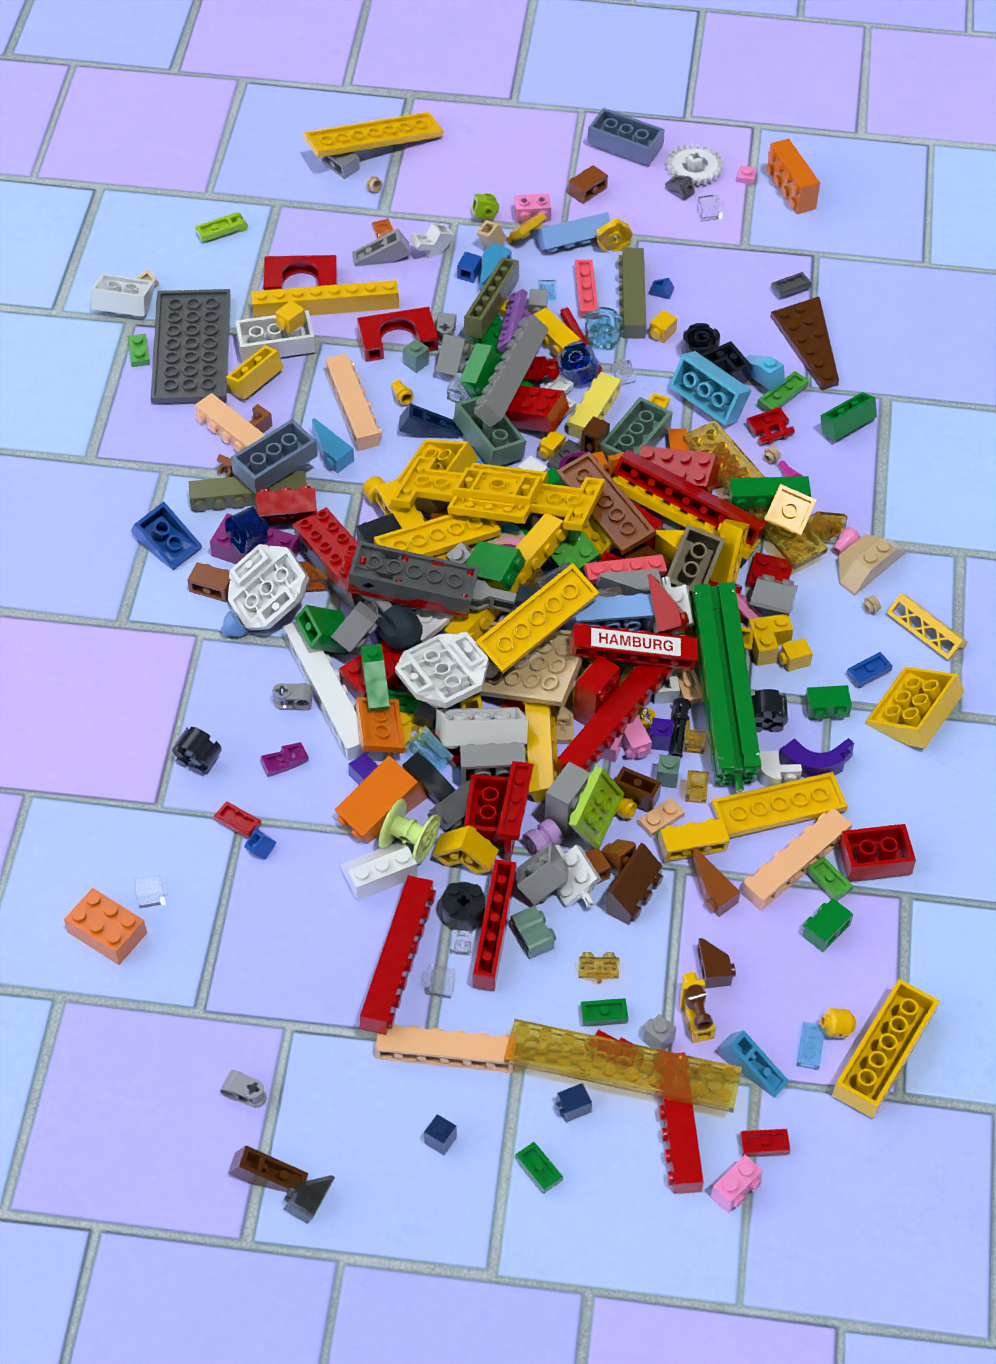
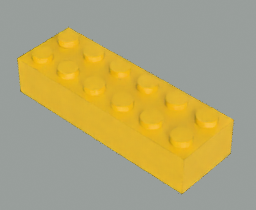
M898 979L837 1080L832 1096L874 1119L933 1019L940 1000Z

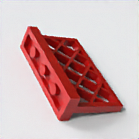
M512 761L497 831V838L505 839V861H511L515 840L519 841L534 764Z

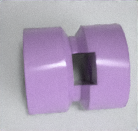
M546 819L537 825V829H531L523 834L522 839L528 851L535 855L551 842L555 845L562 843L563 835L554 821Z

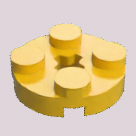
M619 218L613 219L596 231L598 245L606 252H609L608 250H614V252L621 251L622 248H626L631 243L630 239L633 237L629 224L621 221Z

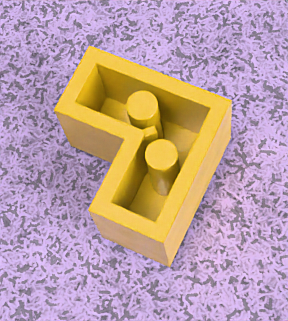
M789 614L754 618L748 621L747 628L754 629L752 653L756 665L777 663L778 646L792 640L793 626Z
M465 826L441 833L432 855L446 867L462 863L474 874L478 875L492 870L499 849L491 841L480 835L475 828Z

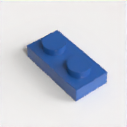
M878 652L848 668L846 674L858 687H861L890 672L893 665L881 652Z

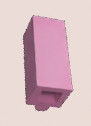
M638 715L635 720L629 721L622 739L626 749L625 755L627 758H631V760L644 758L651 754L652 741Z

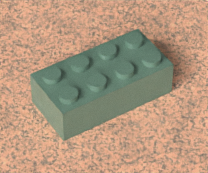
M481 396L455 403L453 421L488 465L500 466L524 458L527 441L506 415L495 425L489 427L474 413L477 407L476 402Z
M639 397L600 443L599 452L603 451L608 463V456L623 453L627 450L639 455L641 446L655 447L667 433V430L671 428L672 412Z

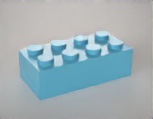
M696 351L682 354L669 384L670 388L725 426L738 422L752 391Z

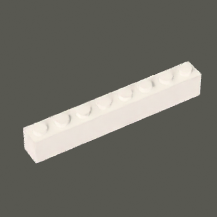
M297 622L283 626L285 640L306 681L312 686V692L347 760L357 758L364 752L366 754L370 753L371 751H362L355 703L353 700L348 699L347 688L339 682V673L336 669L333 670L329 654L325 655L323 650L311 649Z

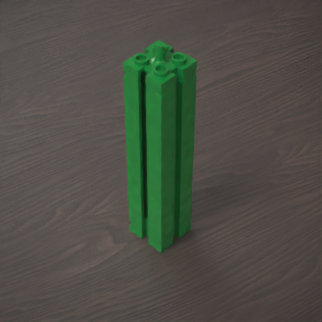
M735 582L718 583V586L696 584L693 585L691 596L695 620L693 632L694 638H697V661L712 771L714 772V785L730 786L735 781L736 792L740 793L744 791V785L757 781L758 772H760L762 764L761 757H759L760 750L737 594L735 593Z

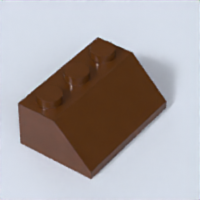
M639 844L609 888L607 894L606 914L627 925L633 919L636 920L642 911L641 906L644 902H649L653 894L652 890L655 886L659 887L664 877L662 875V864L645 844Z

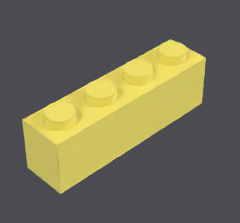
M600 372L598 377L593 379L589 391H585L582 402L577 404L574 415H570L568 418V435L581 439L582 430L593 416L604 419L620 393L621 379Z

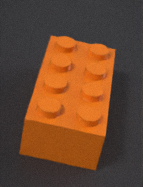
M789 138L770 143L768 165H766L768 175H771L775 185L779 187L782 195L786 197L790 207L797 214L815 210L820 189L818 178Z

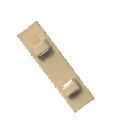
M573 686L565 706H555L557 744H570L573 740Z

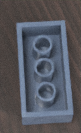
M603 107L588 127L587 144L649 166L664 145L665 129Z
M291 419L231 456L232 472L256 494L318 456L317 441L296 421Z

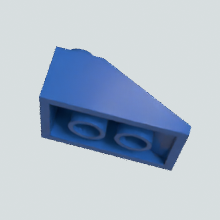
M164 501L137 521L131 529V532L139 542L171 570H174L202 547V544Z

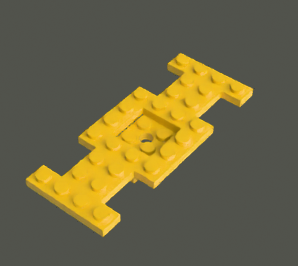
M417 456L392 497L391 503L395 507L411 509L417 497L427 500H441L450 502L447 507L448 514L507 521L516 524H525L530 512L541 515L550 514L565 517L563 529L583 532L605 487V479L585 477L581 487L576 488L546 484L548 472L480 463H472L471 467H466L463 473L435 470L434 468L437 465L436 458Z

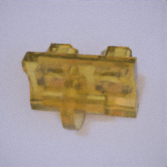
M583 952L582 956L579 957L578 978H596L597 984H601L602 978L619 979V957H616L614 952H605L603 957H594L592 952Z

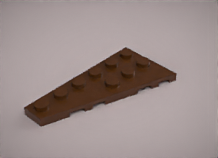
M820 296L771 311L770 317L819 388L823 391L838 386L839 377Z

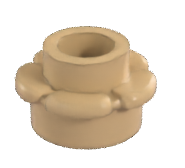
M371 176L366 182V187L370 193H377L382 188V181L377 176Z
M775 446L764 449V459L768 463L773 462L777 464L781 458L780 451Z
M872 595L869 598H864L863 607L867 613L872 612L875 615L881 609V604Z

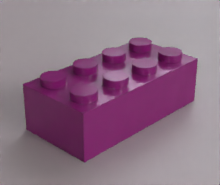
M228 513L209 541L212 557L233 564L241 561L259 544L287 547L293 552L295 557L300 552L299 536Z

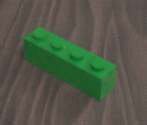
M809 476L730 478V503L740 509L770 508L780 484L811 497Z

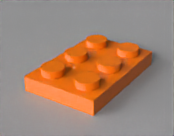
M357 697L356 708L362 751L404 753L405 743L398 700L389 699L390 709L369 711L367 697Z

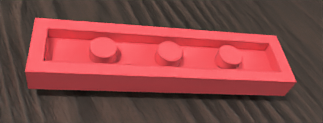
M575 260L574 267L580 316H598L599 310L593 260Z
M663 555L585 563L584 565L586 578L591 584H596L599 574L606 572L658 569L660 576L667 574Z

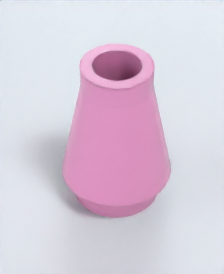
M853 527L843 529L832 550L837 555H840L860 538V534Z

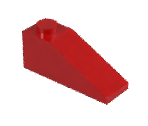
M647 574L658 632L670 635L687 632V624H689L687 613L681 609L657 578L652 574Z

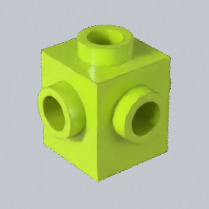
M475 193L471 206L473 216L482 220L495 219V215L499 212L500 208L496 197L490 193Z

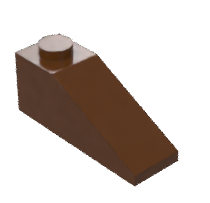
M247 1145L235 1152L228 1172L229 1175L247 1183L298 1196L302 1195L308 1177L307 1172Z

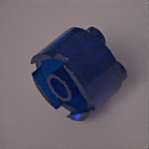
M584 342L570 343L564 347L565 350L562 353L558 354V366L563 376L573 382L574 386L592 382L594 378H597L599 371L598 360L592 347L585 345Z
M253 506L225 520L226 533L230 532L232 538L229 540L239 553H248L257 545L268 543V522L265 519H261Z

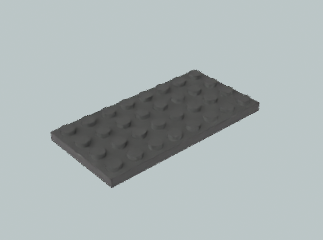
M230 289L157 291L151 403L199 402L211 393L221 401H227L228 382L226 376L228 375Z

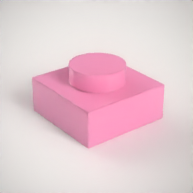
M740 165L736 182L754 185L757 168Z

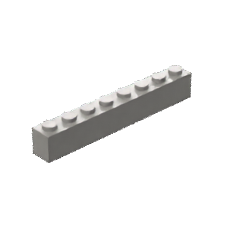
M534 314L529 318L524 317L519 322V328L513 333V339L506 346L508 349L500 357L502 359L501 362L494 368L495 373L488 380L490 383L483 389V396L476 402L477 407L474 413L489 427L502 420L549 330Z

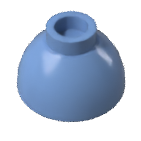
M229 611L225 615L223 626L220 628L227 638L229 636L240 637L247 634L248 631L234 611Z

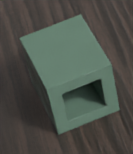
M413 340L403 348V364L415 373L419 372L429 364V348L419 340Z
M659 755L656 780L662 782V787L677 789L681 757Z

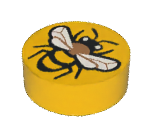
M647 707L640 708L638 717L645 729L652 726V719L656 718L655 712Z

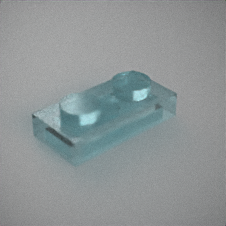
M802 1023L796 1066L819 1070L825 1033L819 1024Z

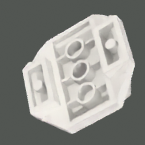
M259 544L229 570L228 601L246 629H270L305 597L309 576L289 548Z
M467 632L459 633L458 635L439 634L404 651L399 663L395 666V672L416 699L424 701L436 709L440 707L446 709L483 690L489 659Z

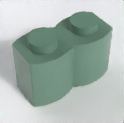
M535 906L511 915L510 924L530 959L554 949V942L556 940L553 929H548L545 924L546 918L541 910L538 911Z

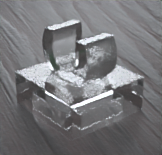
M453 930L450 954L473 956L475 932Z

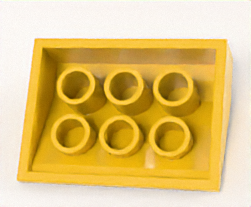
M425 439L399 475L397 481L401 484L417 456L436 458L437 465L434 468L435 470L463 473L466 467H471L472 463L478 460V457L469 442ZM417 497L414 503L415 507L421 511L436 513L442 511L448 502Z
M905 666L865 721L866 725L908 746L926 749L965 693L959 675Z

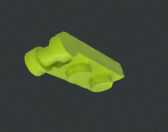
M240 212L195 226L196 233L202 242L238 230L243 232L248 228V224L243 220Z

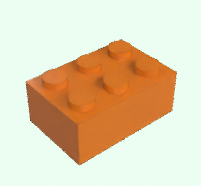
M93 887L64 918L67 933L117 965L124 961L147 934L144 919Z

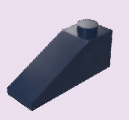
M411 403L399 417V431L414 437L453 439L460 437V429L453 419Z

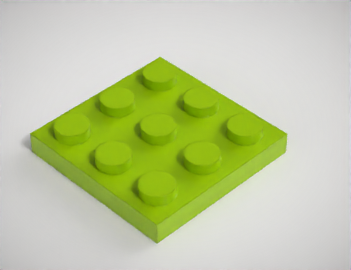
M596 765L593 772L588 776V783L579 796V802L575 811L571 813L569 825L592 849L598 847L600 849L625 794L604 768Z

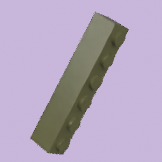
M622 248V255H618V266H622V268H619L618 274L619 279H622V281L619 280V291L622 292L619 293V304L623 305L619 309V317L623 318V320H620V331H623V338L645 339L644 248Z
M501 258L464 316L466 336L483 338L519 280V260Z
M305 471L292 472L266 489L280 491L279 489L287 487L291 488V490H296L299 487L306 486ZM238 477L188 481L191 511L257 506L256 494Z

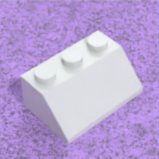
M101 274L90 289L91 309L98 310L99 312H115L118 315L129 314L134 317H144L150 309L154 281Z
M400 841L384 849H378L340 864L357 901L406 882L408 875L417 877V863L413 859L408 846Z

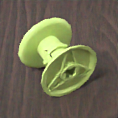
M399 799L392 806L383 823L379 836V847L384 849L390 846L396 837L403 840V844L410 843L415 845L413 859L418 865L427 857L436 840L441 817L439 814H435L423 826L414 818L411 820L405 818L407 804L404 799Z

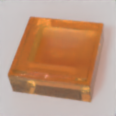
M389 218L372 222L376 238L394 231Z

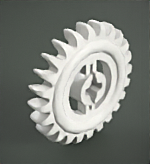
M692 142L690 148H687V145L684 143L683 150L678 146L677 150L673 149L672 153H669L667 169L672 177L675 175L690 176L693 185L700 186L701 183L706 185L707 182L711 183L721 175L723 159H721L720 154L718 155L717 150L712 153V147L707 151L706 144L700 149L699 143L696 148L693 147Z

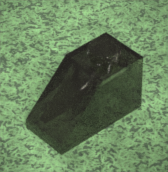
M328 1175L300 1182L294 1189L290 1187L283 1199L286 1201L283 1210L308 1224L316 1214L335 1177Z

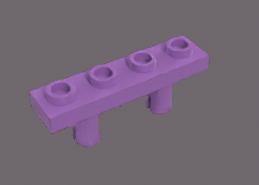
M524 289L513 292L508 298L509 302L497 349L501 352L508 349L506 346L513 339V333L519 328V322L524 317L529 318L532 315L525 308L528 292Z

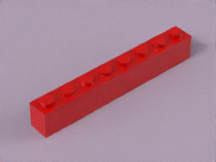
M627 450L620 456L613 472L717 528L726 519L750 524L746 543L751 546L759 539L767 523L630 450Z
M638 664L559 755L556 771L561 773L567 763L570 762L590 772L591 766L600 761L606 749L612 747L618 734L622 735L629 721L635 720L642 706L645 707L649 703L651 695L660 690L665 679L668 680L672 676L674 669Z
M407 876L360 1014L361 1030L387 1035L389 1026H394L396 1018L394 1011L395 1008L399 1009L402 1000L400 993L401 990L405 991L408 982L407 972L411 973L414 959H412V956L418 953V938L424 935L425 924L423 923L424 920L429 919L431 912L430 902L434 903L436 890H433V880Z

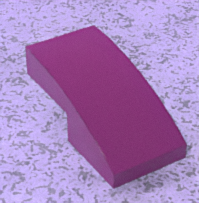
M301 742L284 745L281 747L280 752L261 755L260 758L267 777L291 770L309 760Z

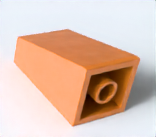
M388 756L334 810L338 814L336 819L345 828L347 826L352 828L351 834L358 841L363 839L369 844L380 835L388 812L399 799L405 800L407 814L427 798V795L418 781L392 757Z

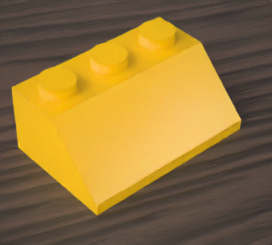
M726 519L723 523L719 524L717 534L724 538L725 541L711 574V580L717 583H736L750 524Z

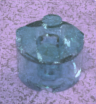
M598 307L596 311H589L585 317L584 336L590 347L613 350L621 339V316L619 317L617 311L609 307Z

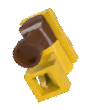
M696 972L682 974L683 983L680 989L679 1005L681 1009H684V1017L692 1043L712 1040L715 1038L716 1028L711 1015L707 1014L704 1008L706 1000L704 979L698 980Z

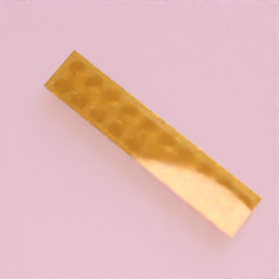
M716 420L683 435V441L692 451L715 453L717 455L720 465L717 480L728 493L730 478L765 477ZM748 508L743 510L764 521L769 508ZM766 523L762 531L794 569L826 554L828 550L826 545L807 524L800 537L770 523Z
M514 1019L504 1057L505 1064L731 1113L734 1111L742 1067L520 1019Z

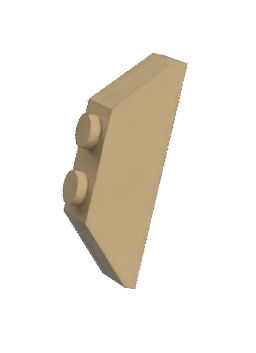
M864 534L839 555V585L855 596L906 554L907 550L892 539Z

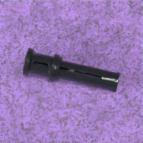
M677 698L673 701L674 714L671 716V720H674L669 755L682 758L685 728L690 720L688 711L691 708V701L686 698Z

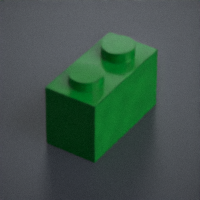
M848 685L807 687L804 700L808 720L850 717L852 702Z
M832 898L828 903L824 902L818 908L817 914L814 917L810 916L803 924L804 931L802 937L823 953L851 925L853 913Z

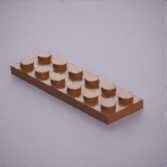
M590 452L557 470V476L568 487L580 488L585 477L605 479V487L591 517L622 555L656 535L655 529Z

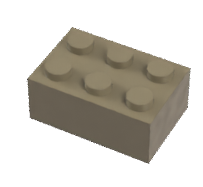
M687 524L666 577H670L671 586L687 585L689 593L692 594L693 585L708 584L725 539Z

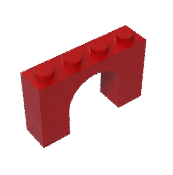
M337 255L264 256L263 289H283L286 279L295 274H309L318 280V286L337 285Z
M429 306L357 318L358 334L366 362L384 359L382 337L393 330L408 331L427 346L429 352L438 351V336Z

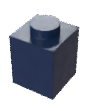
M583 1083L557 1093V1101L554 1103L555 1109L559 1116H563L566 1123L592 1112V1101Z
M436 1114L424 1131V1144L443 1156L457 1138V1125L439 1114Z

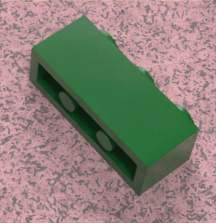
M861 392L821 414L822 435L836 441L877 418L876 398Z

